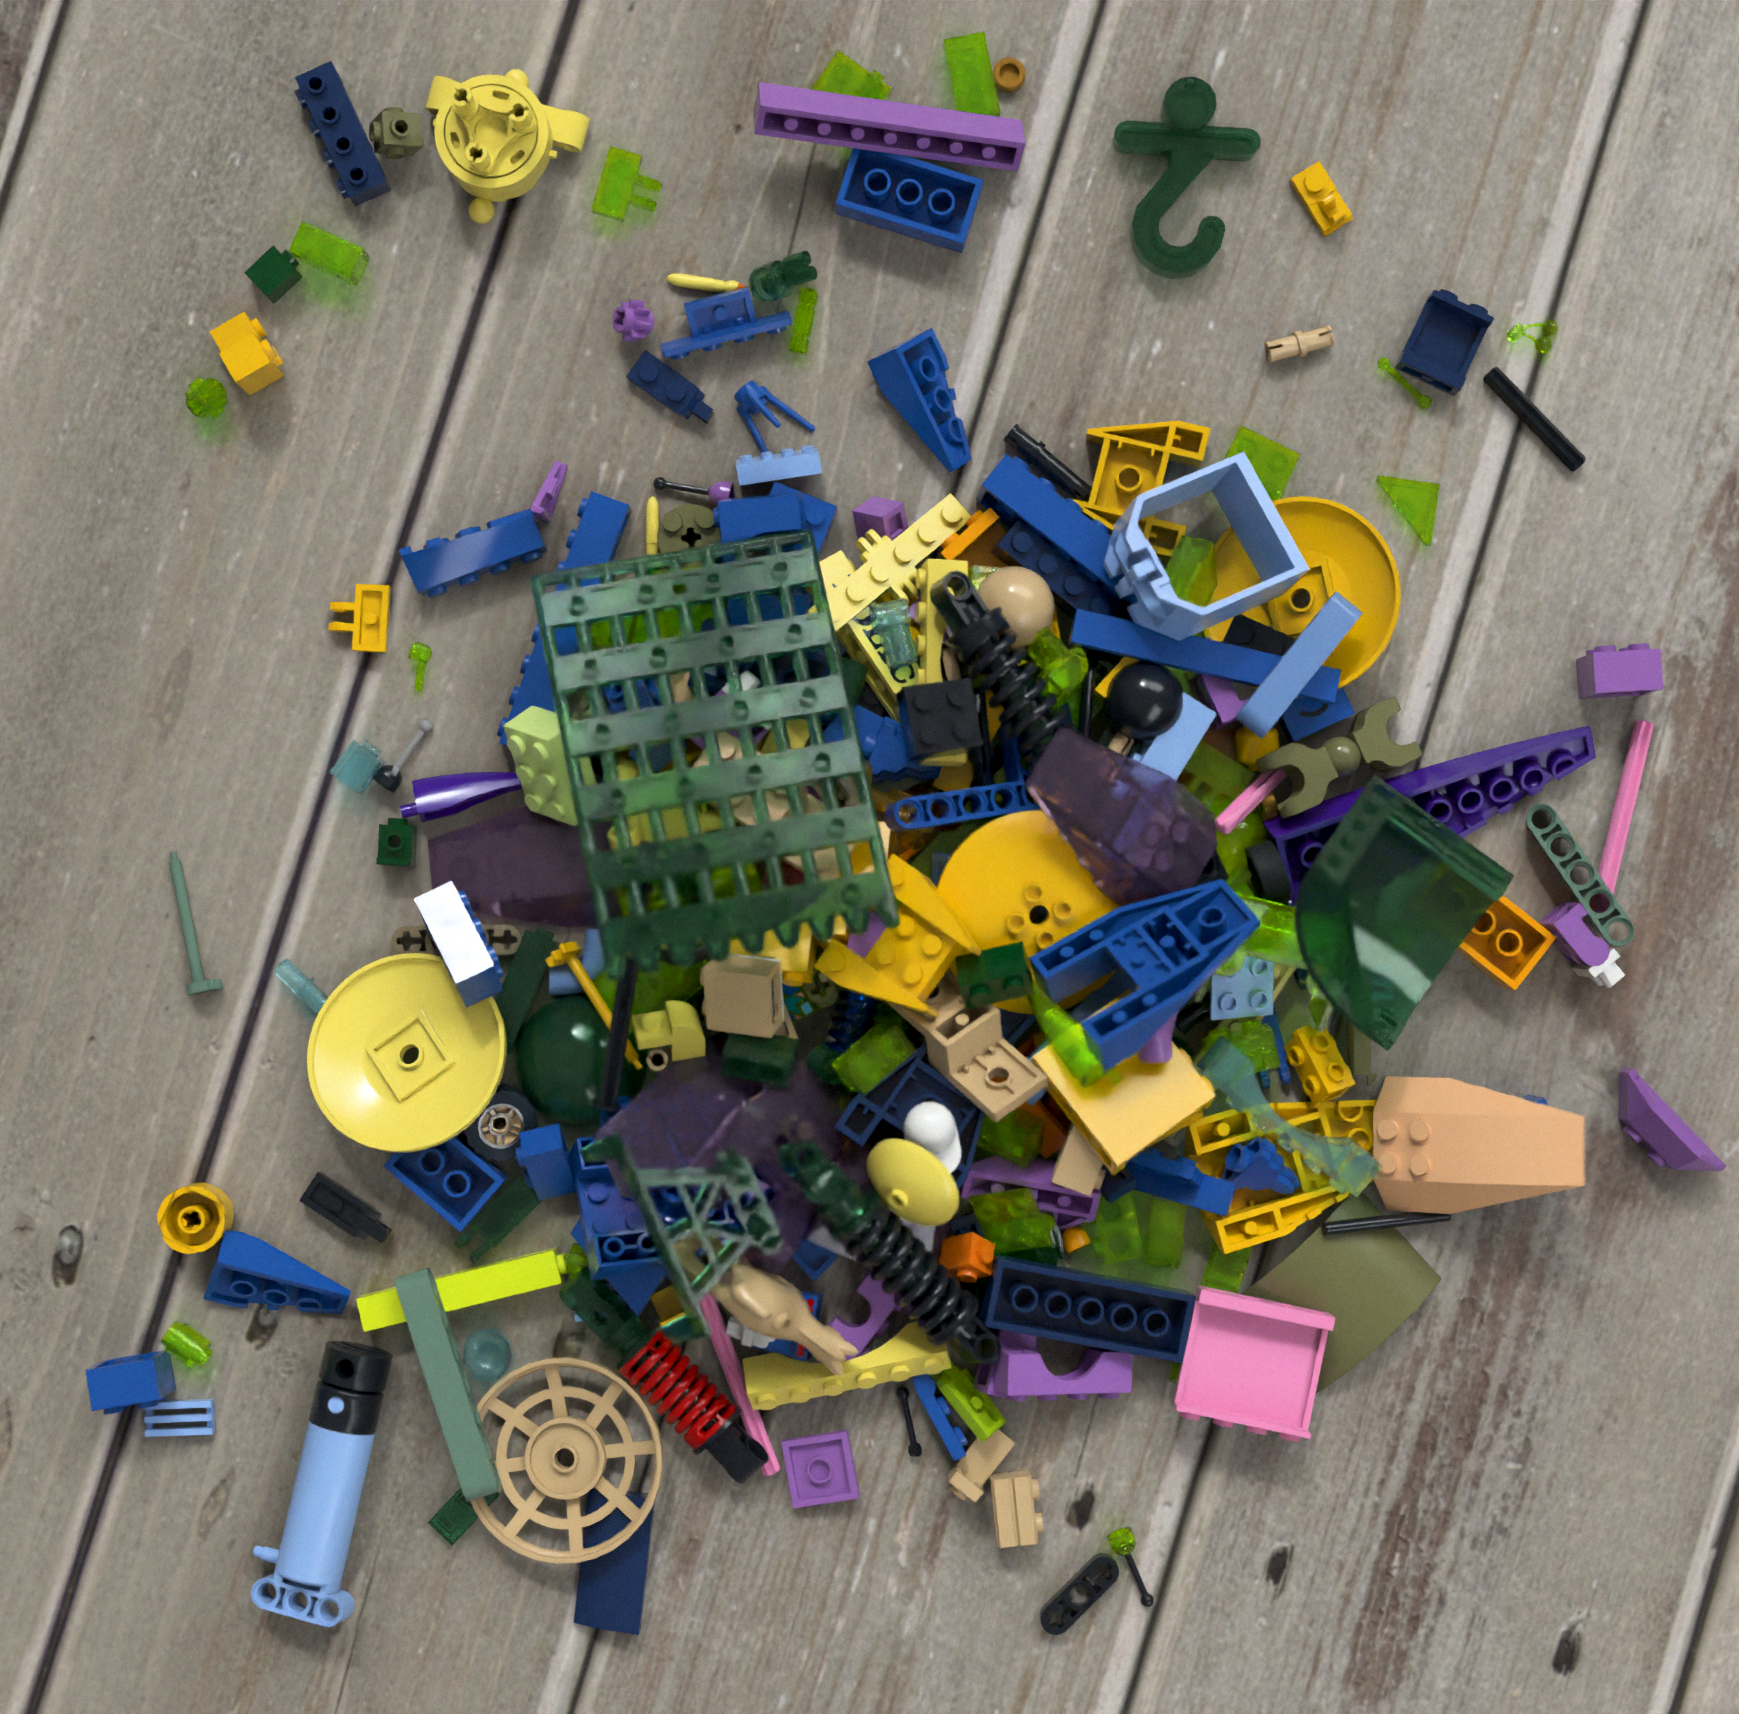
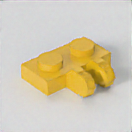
M356 584L355 603L330 602L329 610L337 613L354 612L353 623L337 621L328 623V631L353 633L352 651L387 653L391 586Z

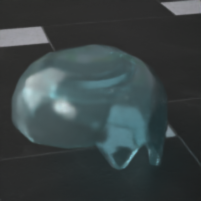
M485 1327L475 1331L464 1344L463 1364L469 1368L472 1373V1379L484 1383L496 1381L503 1377L512 1365L514 1350L511 1341L502 1331L495 1328Z

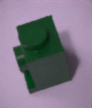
M388 818L387 825L379 824L378 858L376 864L385 866H415L417 826L408 825V819ZM395 835L401 839V844L397 848H393L390 845V839Z

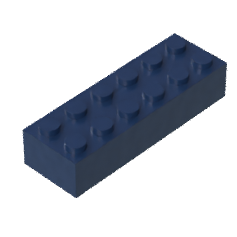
M994 1254L992 1273L986 1279L979 1319L984 1323L985 1327L1183 1363L1196 1296L1183 1289Z

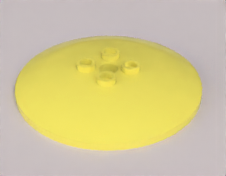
M422 953L388 956L365 965L351 974L332 992L319 1011L313 1024L307 1049V1070L310 1087L318 1106L326 1118L340 1132L355 1142L384 1152L404 1153L425 1150L442 1144L460 1134L488 1106L499 1086L505 1067L507 1055L506 1029L502 1014L493 996L467 1008L465 1007L440 956ZM410 1048H418V1059L412 1064H405L403 1060L405 1052Z

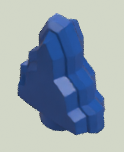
M886 716L877 734L868 731L859 758L867 760L862 780L877 784L884 779L898 782L906 776L917 780L938 778L942 768L938 766H919V760L907 762L901 724Z
M1257 1136L1245 1146L1235 1144L1226 1155L1225 1169L1221 1179L1233 1182L1236 1185V1189L1246 1187L1259 1191L1268 1188L1280 1194H1292L1301 1186L1294 1171L1284 1165L1283 1156L1276 1152V1145L1264 1138Z

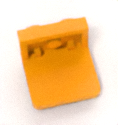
M991 507L984 513L979 509L965 522L968 528L962 534L958 535L954 532L941 544L944 550L940 553V559L968 561V577L972 585L977 589L982 581L992 572L1008 567L990 552L1006 532L998 523L999 516Z

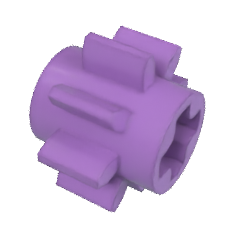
M630 299L629 303L622 302L621 306L615 309L612 319L613 327L617 333H623V341L637 342L638 339L645 340L646 335L650 334L653 329L654 316L650 309L644 308V301Z

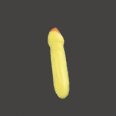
M673 273L666 277L667 281L675 286L709 292L725 293L745 288V285L734 280L725 282L723 280L682 273Z

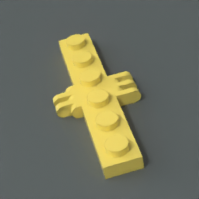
M950 493L893 541L886 535L881 538L873 529H870L865 533L866 539L860 537L855 542L858 549L862 552L859 557L864 565L805 613V616L828 640L886 591L889 592L899 605L904 607L909 603L907 595L913 599L919 594L915 587L917 572L915 567L939 548L951 534L957 533L966 525L965 522L971 517L970 514Z

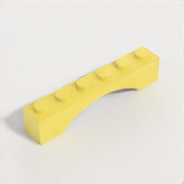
M927 559L921 566V569H917L916 588L921 589V602H917L915 610L916 622H920V635H917L915 640V654L920 656V669L917 668L915 672V685L943 682L940 657L947 623L931 602L929 592L934 583L952 571H961L968 576V561ZM947 586L949 592L954 595L953 590ZM966 753L919 760V766L960 767L966 762Z
M918 1321L907 1323L896 1336L881 1347L863 1356L841 1361L844 1370L841 1376L831 1372L824 1363L803 1362L776 1352L745 1358L742 1361L747 1395L753 1411L760 1409L771 1410L778 1405L792 1402L804 1403L815 1397L825 1395L836 1396L843 1391L857 1388L869 1389L876 1386V1384L890 1381L901 1382L922 1374H938L943 1370L952 1368L947 1342L942 1345L933 1346L918 1329Z

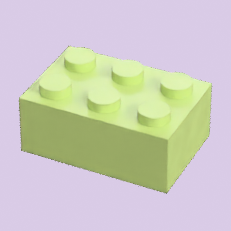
M532 705L503 725L507 737V746L512 753L516 765V775L521 781L525 794L524 800L529 810L576 826L603 806L578 720Z

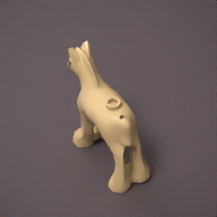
M699 1211L688 1218L681 1228L680 1236L671 1242L661 1253L660 1265L667 1270L676 1272L699 1283L719 1300L747 1329L771 1338L792 1340L801 1344L834 1374L841 1376L844 1371L841 1361L846 1360L845 1355L855 1356L858 1353L855 1346L847 1342L838 1331L831 1326H824L811 1314L803 1294L788 1281L776 1274L765 1262L760 1253L758 1243L751 1233L731 1242L726 1250L716 1235L711 1220L705 1213ZM699 1248L717 1261L710 1269L696 1257L695 1253Z

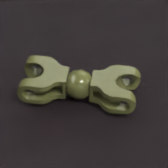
M1396 697L1389 698L1358 712L1352 722V729L1348 735L1332 737L1324 742L1321 748L1316 750L1310 749L1303 744L1292 742L1256 760L1261 773L1281 770L1287 773L1292 780L1293 790L1291 796L1278 804L1277 807L1282 819L1319 805L1326 795L1327 786L1330 781L1335 778H1347L1355 773L1360 766H1369L1376 771L1388 772L1422 756L1417 742L1398 745L1392 742L1387 735L1386 725L1388 719L1401 710Z

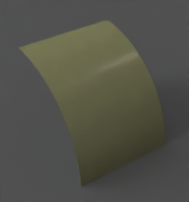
M1358 1188L1349 1194L1325 1222L1381 1216L1383 1214ZM1320 1226L1287 1258L1241 1294L1323 1311L1335 1317L1333 1331H1328L1316 1389L1317 1394L1359 1364L1391 1336L1423 1303L1442 1278L1396 1228L1324 1236Z

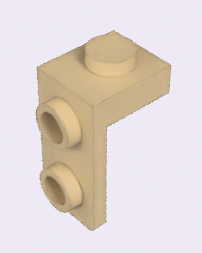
M1000 1429L982 1443L976 1437L966 1450V1456L960 1458L947 1474L948 1481L952 1484L949 1489L963 1501L970 1498L976 1503L984 1493L983 1484L1012 1449L1014 1441Z

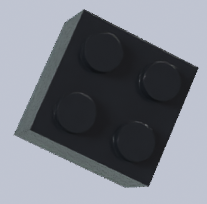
M971 678L906 686L896 694L907 762L973 753L983 746Z

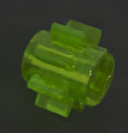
M198 377L188 385L190 390L185 393L186 405L192 414L203 419L210 415L212 419H215L225 411L223 406L228 403V400H226L227 392L218 380L208 377L203 381L202 378Z

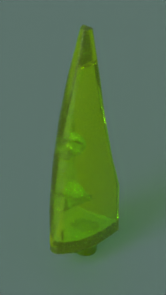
M1033 981L1034 994L1026 996L1051 1046L1073 1077L1078 1080L1082 1088L1091 1086L1104 1076L1112 1086L1121 1082L1123 1076L1116 1069V1065L1105 1071L1088 1050L1081 1024L1056 1005Z

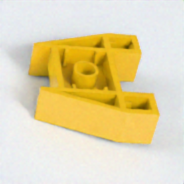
M1167 421L1087 429L1086 441L1101 444L1102 449L1089 502L1072 500L1083 509L1082 514L1091 521L1097 519L1109 529L1110 532L1108 534L1111 536L1114 524L1138 495L1162 486L1168 460L1201 468L1211 428L1182 421ZM1155 514L1139 520L1137 525L1145 539H1148L1158 559L1177 564L1187 526L1155 519Z
M892 854L873 882L903 903L865 958L833 938L814 967L839 986L852 992L937 1017L939 1012L925 1003L929 995L963 947L980 956L982 951L932 880L895 854Z

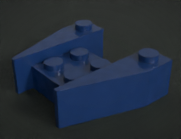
M925 1043L854 1097L834 1126V1130L862 1149L881 1120L904 1135L906 1116L914 1106L923 1102H936L944 1105L951 1112L955 1120L961 1146L960 1162L951 1173L959 1190L969 1175L985 1113L949 1082L946 1077L921 1061L927 1052V1044Z

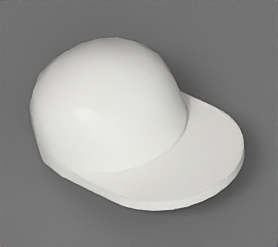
M923 1102L914 1106L907 1114L904 1122L905 1140L915 1143L932 1153L951 1174L957 1168L961 1159V1146L955 1120L951 1112L944 1105L936 1102Z

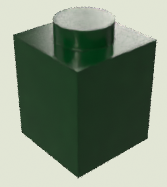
M274 245L244 272L273 304L302 278V275L296 269L300 263L286 249L280 253Z

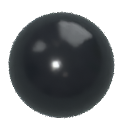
M1139 660L1123 667L1113 677L1107 690V696L1103 699L1104 712L1111 726L1121 735L1134 741L1153 740L1156 736L1170 730L1178 721L1183 708L1182 694L1184 691L1179 679L1169 668Z

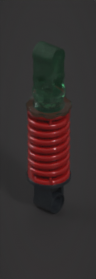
M582 1267L559 1290V1296L564 1304L573 1310L587 1324L589 1329L603 1341L602 1346L606 1350L611 1349V1352L616 1354L618 1359L613 1366L615 1372L618 1371L627 1380L629 1379V1384L633 1387L643 1383L638 1390L639 1394L645 1397L652 1392L647 1400L648 1404L655 1406L660 1401L661 1404L657 1407L656 1411L659 1415H664L667 1411H670L665 1418L669 1425L679 1420V1423L674 1428L677 1434H682L691 1425V1428L683 1438L693 1449L692 1452L696 1456L707 1449L725 1468L729 1476L741 1484L745 1483L768 1462L769 1457L764 1447L753 1439L736 1421L742 1409L731 1403L724 1393H716L717 1386L712 1382L707 1383L708 1376L706 1374H698L699 1367L696 1364L689 1365L690 1358L685 1354L680 1355L681 1348L679 1346H672L673 1340L662 1330L659 1323L650 1328L645 1326L639 1319L641 1316L637 1317L635 1313H632L620 1298L603 1283L602 1279L591 1281L588 1267ZM603 1311L608 1314L606 1317L602 1314Z

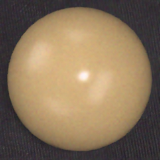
M1018 566L1004 567L992 572L979 585L977 592L987 608L990 610L1000 606L1003 610L1001 612L1010 625V628L1004 632L1000 630L997 634L1000 635L1008 631H1013L1017 634L1016 641L1009 648L1024 647L1034 643L1050 627L1054 616L1053 594L1046 581L1036 572Z

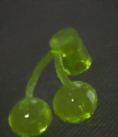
M1548 319L1543 324L1533 323L1524 326L1518 323L1507 331V338L1515 342L1522 336L1528 337L1535 342L1536 351L1545 354L1552 347V341L1549 337L1557 333L1558 323L1554 319ZM1540 326L1545 336L1536 339L1526 333V328Z

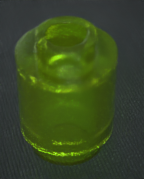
M176 1321L168 1329L160 1342L166 1347V1352L190 1369H193L196 1365L202 1368L213 1354V1351L210 1349L212 1345L211 1340L189 1324L185 1323L183 1325L179 1321Z

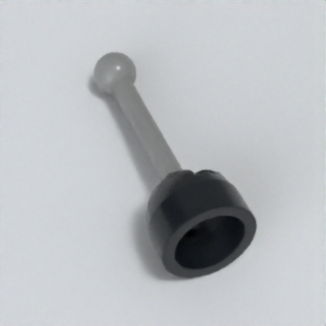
M422 720L419 724V731L394 765L382 766L377 770L372 779L394 794L402 781L400 767L423 735L432 730V723L429 720Z

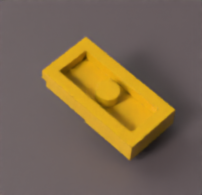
M1320 161L1290 179V184L1323 237L1353 220L1352 213Z

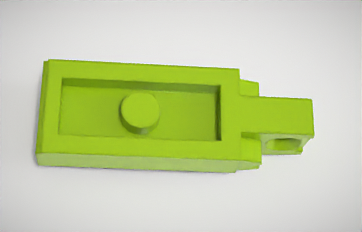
M951 1362L952 1368L931 1376L939 1390L982 1443L1007 1423L1006 1419L987 1394L973 1389L975 1379L966 1368L961 1370Z

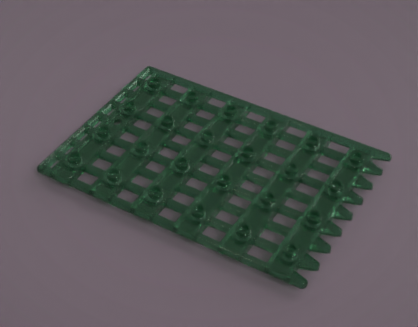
M810 529L593 564L532 576L533 598L606 973L610 980L617 981L622 978L626 956L632 955L642 973L653 975L659 968L661 949L667 948L675 964L680 968L687 969L694 962L696 943L698 942L703 943L714 961L723 962L729 956L731 936L735 935L739 938L746 952L756 956L764 949L767 929L773 930L783 947L792 949L799 942L801 923L805 922L815 938L824 943L828 942L834 935L835 917L837 916L843 918L850 932L856 936H861L867 931L870 910L876 909L886 927L893 929L900 925V917L813 532ZM802 543L803 550L786 553L782 551L783 546ZM769 550L768 556L749 559L748 552ZM735 555L736 561L716 564L715 558ZM700 560L703 567L682 570V563ZM668 566V573L648 575L647 569ZM634 572L635 578L614 580V575ZM594 578H600L601 584L580 586V581ZM566 583L567 590L546 592V586ZM681 584L686 588V591L683 594H676L673 591L674 586ZM811 586L817 612L797 616L791 589ZM778 591L783 618L763 621L758 595ZM744 597L750 624L729 627L724 601ZM710 603L716 630L696 633L690 606ZM677 609L682 636L662 639L656 612ZM643 615L648 641L628 645L622 618ZM609 620L614 647L593 651L588 624ZM575 626L580 653L559 657L554 630ZM825 649L831 676L811 679L805 652ZM791 654L797 682L777 685L771 658ZM758 660L764 688L743 691L737 664ZM724 666L729 694L709 697L704 669ZM690 672L695 700L675 703L669 676ZM656 678L661 706L641 709L635 682ZM622 684L627 712L606 715L601 687ZM587 690L593 718L572 721L567 693ZM839 712L845 740L825 743L819 716ZM805 718L811 746L791 750L785 722ZM772 724L777 752L757 756L751 728ZM737 730L743 758L723 762L717 734ZM703 736L709 764L688 768L683 740ZM669 742L674 771L654 774L648 746ZM635 749L640 777L619 780L614 752ZM600 755L605 783L584 786L579 758ZM854 776L860 805L840 809L833 780ZM820 783L826 811L805 815L799 786ZM786 789L791 818L771 821L765 792ZM751 795L757 824L736 827L731 799ZM717 801L723 830L702 834L696 805ZM682 808L688 836L667 840L662 811ZM648 814L653 843L632 846L627 817ZM613 820L619 849L598 853L592 824ZM868 842L875 871L854 875L848 845ZM834 848L840 878L820 881L814 852ZM800 854L806 884L785 888L779 858ZM765 861L771 890L750 894L744 864ZM731 867L737 897L716 900L710 871ZM696 873L702 903L681 907L675 877ZM661 880L667 910L646 913L640 884ZM626 886L632 916L611 920L605 890Z

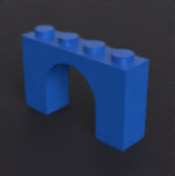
M803 492L731 498L718 501V508L713 509L715 528H720L721 541L717 542V557L719 562L724 563L725 575L720 576L721 593L723 596L727 595L728 609H724L723 613L724 621L766 634L812 631L815 626L805 616V613L813 607L812 593L787 596L766 595L756 590L749 583L743 570V554L747 544L754 536L764 532L798 530L806 526Z

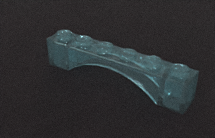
M1222 1035L1195 1066L1200 1074L1204 1075L1211 1082L1214 1092L1219 1088L1228 1095L1225 1101L1239 1113L1244 1109L1254 1116L1251 1119L1252 1123L1266 1134L1271 1129L1280 1136L1277 1142L1291 1154L1295 1150L1305 1156L1302 1162L1316 1174H1319L1322 1170L1331 1178L1328 1182L1343 1195L1348 1190L1357 1198L1383 1167L1372 1154L1350 1137H1328L1313 1134L1283 1119L1270 1107L1264 1098L1256 1078L1254 1063L1244 1052Z

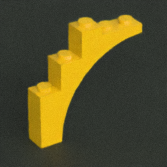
M857 822V824L865 828V834L828 890L808 909L789 922L765 933L737 940H720L714 952L709 956L710 959L716 952L781 960L783 984L797 987L801 986L802 983H812L817 945L826 949L833 938L847 945L853 924L854 909L873 913L878 912V910H888L889 893L873 881L891 855L894 854L895 832L890 830L885 822Z

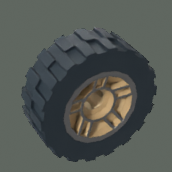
M502 1083L498 1086L493 1098L482 1114L462 1131V1134L469 1147L477 1155H482L484 1159L489 1161L492 1159L496 1162H502L505 1159L512 1160L517 1156L516 1148L521 1147L520 1132L537 1128L538 1118L534 1112L533 1105L524 1093L522 1094L515 1086L510 1087L508 1084ZM502 1117L505 1123H500L494 1128V1120Z

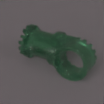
M819 1044L814 1047L807 1057L806 1068L829 1084L838 1086L841 1091L851 1094V1092L860 1091V1087L864 1086L863 1081H866L864 1070L859 1065L851 1064L846 1057L837 1053L826 1044ZM850 1077L853 1078V1079H855L856 1082H855V1083L851 1082V1081L849 1080Z

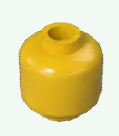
M1243 725L1235 734L1236 760L1241 764L1248 765L1249 771H1260L1256 760L1279 748L1278 730L1272 727L1261 739Z

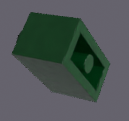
M1023 941L982 950L980 956L975 953H969L956 957L959 989L967 1009L1034 994L1031 965Z

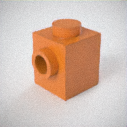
M974 1232L942 1239L939 1264L944 1265L949 1271V1276L956 1278L959 1282H976L979 1278L991 1276L995 1244Z

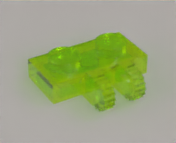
M609 147L591 207L592 213L624 222L629 204L636 208L655 211L656 202L649 198L632 194L635 184L641 188L660 192L662 182L638 174L643 160L642 155Z
M1201 740L1183 768L1194 775V777L1187 785L1180 799L1187 803L1195 795L1200 783L1204 781L1212 787L1199 804L1198 810L1205 814L1220 792L1235 800L1245 790L1254 773Z

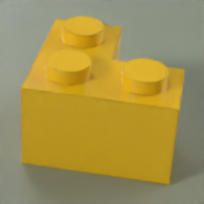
M242 312L210 331L221 351L219 355L234 381L249 395L285 376L279 367L284 362L275 347L271 346L267 339L263 340L267 333L257 317L251 319L245 312Z

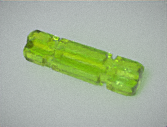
M802 288L800 290L798 299L800 305H797L792 330L794 336H791L789 345L790 351L796 354H806L809 340L807 337H810L815 313L813 306H816L818 292L814 289Z

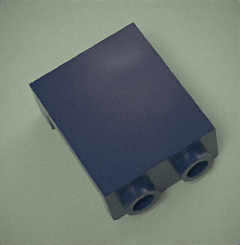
M1433 290L1427 297L1394 368L1455 396L1461 390L1466 380L1465 375L1494 317L1488 315V310L1480 305H1467L1458 301V296L1448 290Z

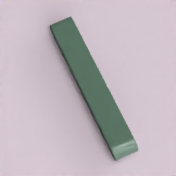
M427 1267L395 1278L397 1294L464 1497L469 1502L499 1492L502 1489L499 1473L433 1273Z

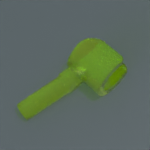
M419 642L412 644L408 658L418 662L414 690L423 691L424 672L431 658L432 651L429 646Z

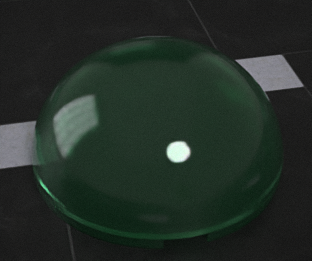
M586 993L560 996L540 1007L524 1025L515 1051L517 1079L524 1095L540 1113L556 1122L579 1127L600 1124V1110L595 1108L593 1104L595 1100H599L609 1037L607 1026ZM602 996L611 1012H613L614 1000ZM631 1018L628 1039L640 1057L638 1060L643 1067L640 1070H636L633 1063H629L627 1058H624L618 1096L636 1098L643 1088L648 1073L646 1061L648 1049L638 1050Z

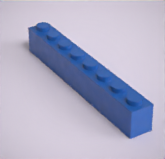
M591 491L588 499H582L577 513V517L581 518L577 530H571L566 543V548L570 549L566 561L561 560L555 572L554 579L558 580L554 593H548L544 602L543 610L547 612L543 624L537 623L531 641L535 643L531 655L526 654L521 665L520 673L524 674L520 687L514 686L508 703L512 705L511 712L508 718L503 717L498 728L497 736L501 737L499 743L503 746L508 747L503 725L532 705L558 713L632 511L629 504Z

